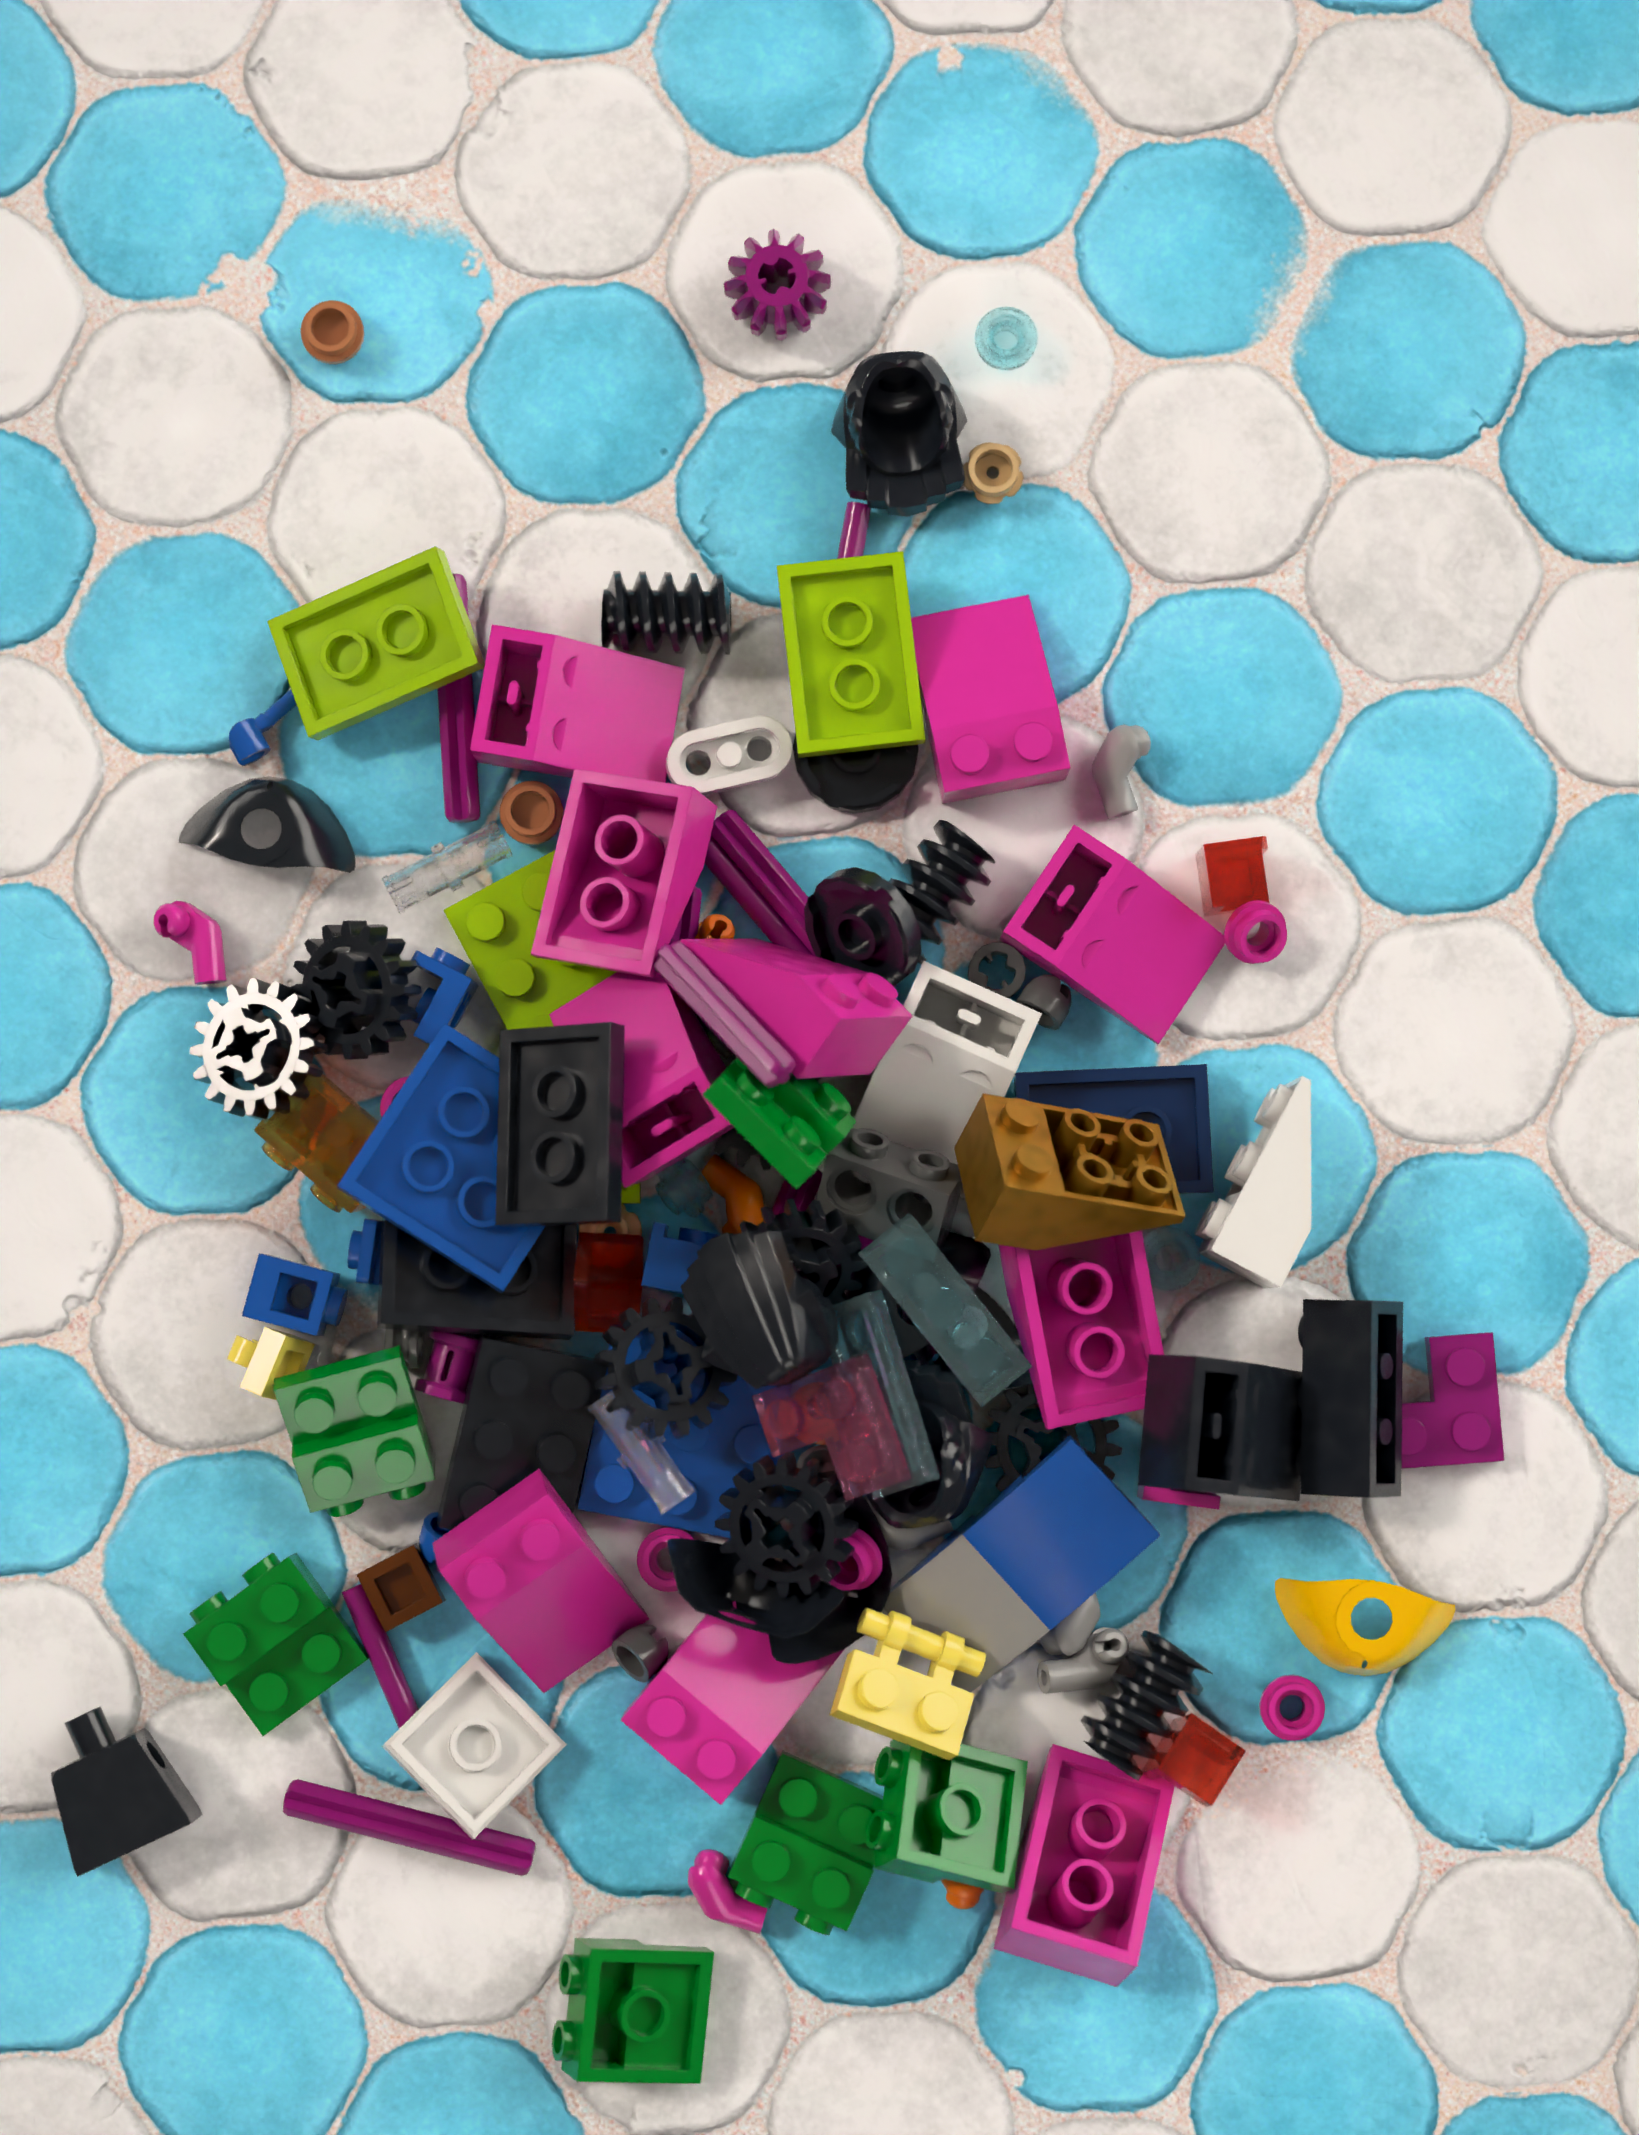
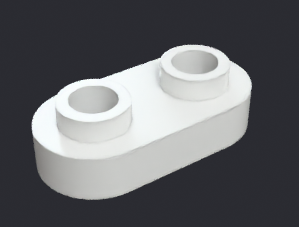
M763 715L699 728L683 733L672 743L666 758V771L672 784L694 787L702 795L760 783L775 778L784 770L791 758L792 740L782 723L772 717ZM753 740L764 741L770 749L769 758L764 761L753 760L747 752L748 743ZM692 754L703 755L709 763L708 772L703 775L691 774L686 768V759Z

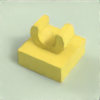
M264 1327L259 1341L254 1339L251 1341L237 1335L227 1359L248 1368L241 1383V1388L261 1397L277 1400L274 1393V1379L304 1371L315 1344L296 1335Z

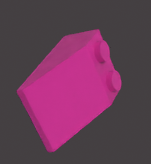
M1029 595L911 617L920 697L942 804L1065 780L1071 767L1058 704Z
M574 768L531 955L542 959L654 978L657 973L654 969V963L659 955L658 950L663 945L670 944L703 870L717 806L694 787Z
M757 938L681 939L680 941L692 951L794 1058L796 1067L792 1073L797 1079L871 1074L913 1017L896 999L898 993L894 986L875 973L865 972Z
M1142 1230L1041 1250H1030L998 1244L1007 1296L1045 1428L1049 1430L1144 1409L1149 1354L1164 1355Z
M540 1469L432 1543L439 1572L478 1623L543 1693L611 1647L612 1643L626 1630L649 1620L645 1610Z
M733 1601V1606L735 1608H737L736 1601ZM720 1612L730 1618L756 1624L745 1617L728 1612ZM705 1614L663 1667L625 1710L621 1721L721 1805L768 1749L844 1650L814 1661L785 1664L777 1661L772 1656L768 1634L737 1626Z
M1053 1744L1049 1749L1018 1851L1014 1889L1006 1892L993 1949L1118 1987L1138 1965L1175 1782L1143 1772L1141 1779L1137 1781L1109 1761Z

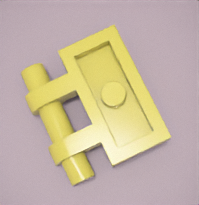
M865 1608L859 1618L857 1632L878 1640L874 1655L858 1649H854L847 1654L830 1716L947 1760L958 1756L974 1694L952 1686V1678L955 1670L978 1677L984 1667L986 1653L966 1646L963 1637L948 1631H944L940 1636L911 1625V1617L901 1613L890 1611L888 1615ZM902 1649L931 1660L927 1676L897 1665Z

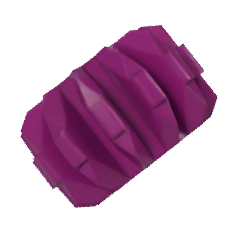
M773 228L768 232V246L762 248L757 240L748 237L744 241V249L748 258L731 256L728 261V269L735 277L724 282V293L726 297L737 299L731 307L732 316L735 320H744L753 316L750 329L751 333L756 337L764 332L768 324L774 325L776 339L780 341L785 340L787 337V323L790 322L799 331L806 333L811 328V321L807 312L824 314L827 309V301L819 293H823L831 288V276L823 271H817L823 264V254L820 250H812L802 254L804 237L799 233L790 239L787 246L780 244L779 231ZM779 277L788 279V288L780 286L775 294L767 292V283L775 284Z

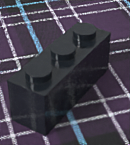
M1303 1299V1316L1298 1326V1338L1302 1347V1380L1297 1391V1402L1302 1412L1301 1445L1296 1458L1297 1470L1301 1477V1494L1362 1498L1401 1496L1403 1302Z

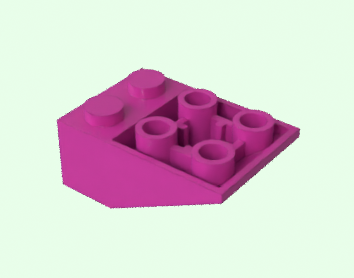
M492 625L470 751L477 763L572 778L575 768L666 783V758L673 743L685 668L558 635Z
M1073 825L1003 930L999 939L1003 943L1014 947L1021 955L1056 976L1062 982L1157 1045L1161 1042L1225 945L1224 935L1128 859L1076 825Z
M616 972L549 1014L553 1026L602 1022L625 1025L622 1184L625 1188L652 1178L734 1128L702 1095L726 1069V1066L694 1011L658 973H656L654 978Z

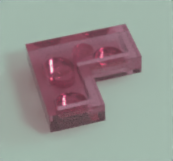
M869 1354L851 1358L806 1375L792 1384L777 1386L752 1396L772 1457L774 1458L825 1440L846 1501L912 1478Z

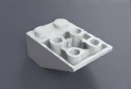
M923 961L903 1005L913 1017L878 1063L854 1119L857 1122L852 1128L878 1131L884 1134L889 1141L915 1150L938 1152L944 1155L949 1162L958 1165L954 1147L983 1093L1005 1097L1042 1013Z
M1304 1076L1285 1085L1280 1083L1276 1090L1270 1089L1254 1119V1122L1263 1126L1256 1141H1249L1246 1146L1242 1144L1226 1171L1224 1178L1233 1182L1225 1200L1219 1199L1217 1203L1212 1201L1209 1204L1195 1231V1235L1204 1239L1197 1253L1263 1288L1282 1286L1312 1229L1311 1080Z

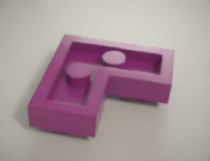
M1493 1332L1425 1337L1430 1401L1402 1403V1469L1504 1461Z

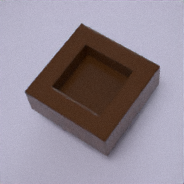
M417 1543L356 1574L385 1632L446 1601L426 1560L420 1553Z

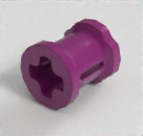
M430 1332L429 1336L434 1340L424 1377L416 1379L414 1389L428 1395L464 1404L479 1339L459 1333Z

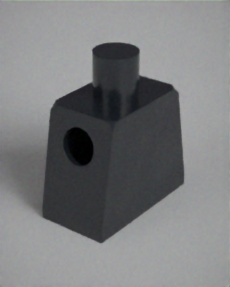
M101 1706L64 1723L80 1758L52 1772L51 1781L73 1868L77 1877L190 1825L203 1815L199 1805L150 1732L145 1728L116 1741Z

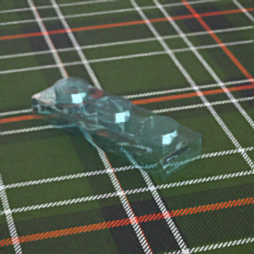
M907 1213L858 1253L981 1407L1032 1367L1030 1362L910 1213Z
M882 1290L868 1292L833 1305L838 1321L839 1342L831 1355V1360L874 1499L939 1479L940 1475Z

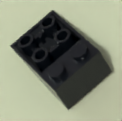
M1149 1354L1138 1486L1299 1501L1301 1477L1297 1470L1296 1458L1301 1445L1302 1412L1297 1402V1391L1302 1380V1372L1249 1362L1208 1357Z

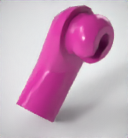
M175 901L171 904L165 903L161 905L154 915L153 923L155 930L162 937H169L192 953L194 983L196 985L226 982L222 931L218 922L188 902Z
M712 1849L699 1852L694 1860L695 1866L690 1867L688 1870V1885L704 1914L712 1920L760 1934L768 1908L754 1904L734 1892L729 1879L725 1875L729 1866V1860L724 1854Z

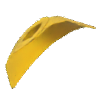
M1279 1578L1275 1581L1276 1600L1287 1623L1303 1646L1323 1664L1342 1673L1372 1676L1385 1674L1411 1662L1440 1637L1449 1626L1456 1610L1454 1604L1439 1602L1404 1587L1381 1581L1363 1579L1301 1581ZM1366 1598L1382 1600L1388 1605L1392 1613V1624L1389 1631L1378 1639L1368 1640L1360 1637L1354 1631L1351 1624L1353 1608L1359 1601ZM1366 1660L1368 1663L1366 1668L1363 1669L1362 1663Z

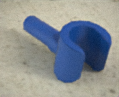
M291 689L263 714L261 713L255 719L248 718L242 720L231 728L229 732V746L240 765H249L270 752L271 748L262 733L271 729L275 723L297 705Z

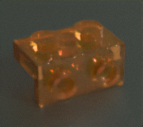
M324 1074L321 1077L307 1075L303 1083L308 1088L310 1096L307 1099L290 1095L288 1097L290 1112L286 1115L275 1112L271 1118L261 1120L254 1131L266 1141L262 1146V1150L270 1159L288 1171H292L295 1167L298 1168L314 1182L310 1191L325 1206L338 1213L343 1208L349 1213L363 1210L366 1208L364 1205L337 1189V1185L379 1121Z

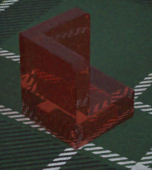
M1266 836L1203 844L1198 850L1195 857L1204 917L1233 913L1238 907L1250 901L1260 900L1270 903L1263 862V854L1268 850Z
M579 1232L574 1272L575 1331L604 1333L610 1326L625 1330L620 1322L619 1315L629 1307L641 1316L644 1286L641 1285L644 1273V1238L642 1236Z
M1193 1713L1175 1718L1170 1724L1173 1729L1172 1735L1169 1738H1161L1156 1746L1159 1753L1154 1760L1148 1759L1142 1772L1151 1780L1163 1777L1204 1807H1210L1214 1804L1246 1750Z

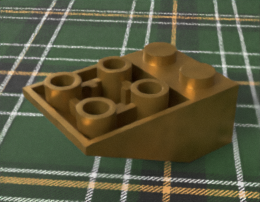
M983 1093L954 1147L975 1241L1041 1250L1182 1223L1186 1216L1159 1124L1145 1122L1140 1119H1126L1092 1113L1077 1108L1070 1109L1030 1102L1021 1098H1007Z

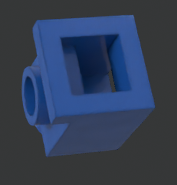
M653 1222L641 1285L682 1293L680 1287L689 1277L687 1269L699 1258L697 1252L711 1238L717 1237L718 1234L680 1227L678 1239L667 1237L669 1228L667 1224Z
M259 1253L242 1316L315 1336H324L327 1324L339 1325L345 1309L348 1290L337 1287L340 1273ZM300 1284L308 1286L313 1296L310 1305L304 1309L295 1307L291 1301L293 1289Z

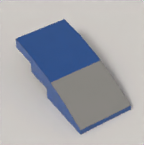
M1070 1435L1024 1478L1020 1475L976 1516L972 1514L890 1589L884 1610L888 1614L890 1611H895L911 1617V1625L941 1636L944 1631H948L965 1639L966 1646L986 1653L985 1664L978 1677L958 1670L954 1672L951 1683L955 1687L971 1693L1017 1658L1109 1582L1160 1537V1533Z

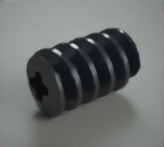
M614 571L607 589L603 590L601 615L602 647L609 649L614 634H618L623 650L625 652H632L641 634L644 636L650 653H657L665 635H668L674 652L682 654L685 651L690 636H694L699 652L701 654H708L715 636H719L725 653L730 655L731 592H728L722 573H715L708 591L702 590L697 573H690L683 591H678L671 572H664L658 590H652L646 572L639 571L633 589L630 590L626 589L621 572Z
M939 820L933 827L941 844L923 839L917 846L926 864L907 859L901 865L903 873L910 884L892 878L888 881L898 889L911 906L920 928L921 939L940 945L943 940L935 928L934 922L940 920L955 926L959 920L950 903L955 900L972 906L975 900L966 884L970 880L988 887L992 881L982 865L985 861L996 863L992 856L972 838L953 824L944 820ZM921 951L918 963L922 965L926 958Z
M1146 1630L1143 1631L1140 1637L1151 1654L1145 1656L1129 1651L1126 1655L1127 1661L1136 1673L1134 1678L1115 1672L1111 1677L1112 1682L1121 1694L1119 1699L1099 1694L1096 1698V1702L1106 1715L1105 1719L1100 1720L1086 1715L1081 1719V1723L1091 1736L1088 1742H1084L1107 1761L1137 1781L1141 1779L1143 1772L1133 1756L1138 1755L1154 1760L1159 1753L1148 1735L1151 1733L1169 1738L1174 1732L1163 1716L1164 1712L1184 1717L1189 1711L1179 1696V1691L1198 1696L1204 1688L1193 1671L1196 1669L1213 1674L1161 1635Z

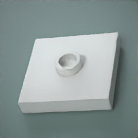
M476 1652L382 1747L473 1840L567 1744Z

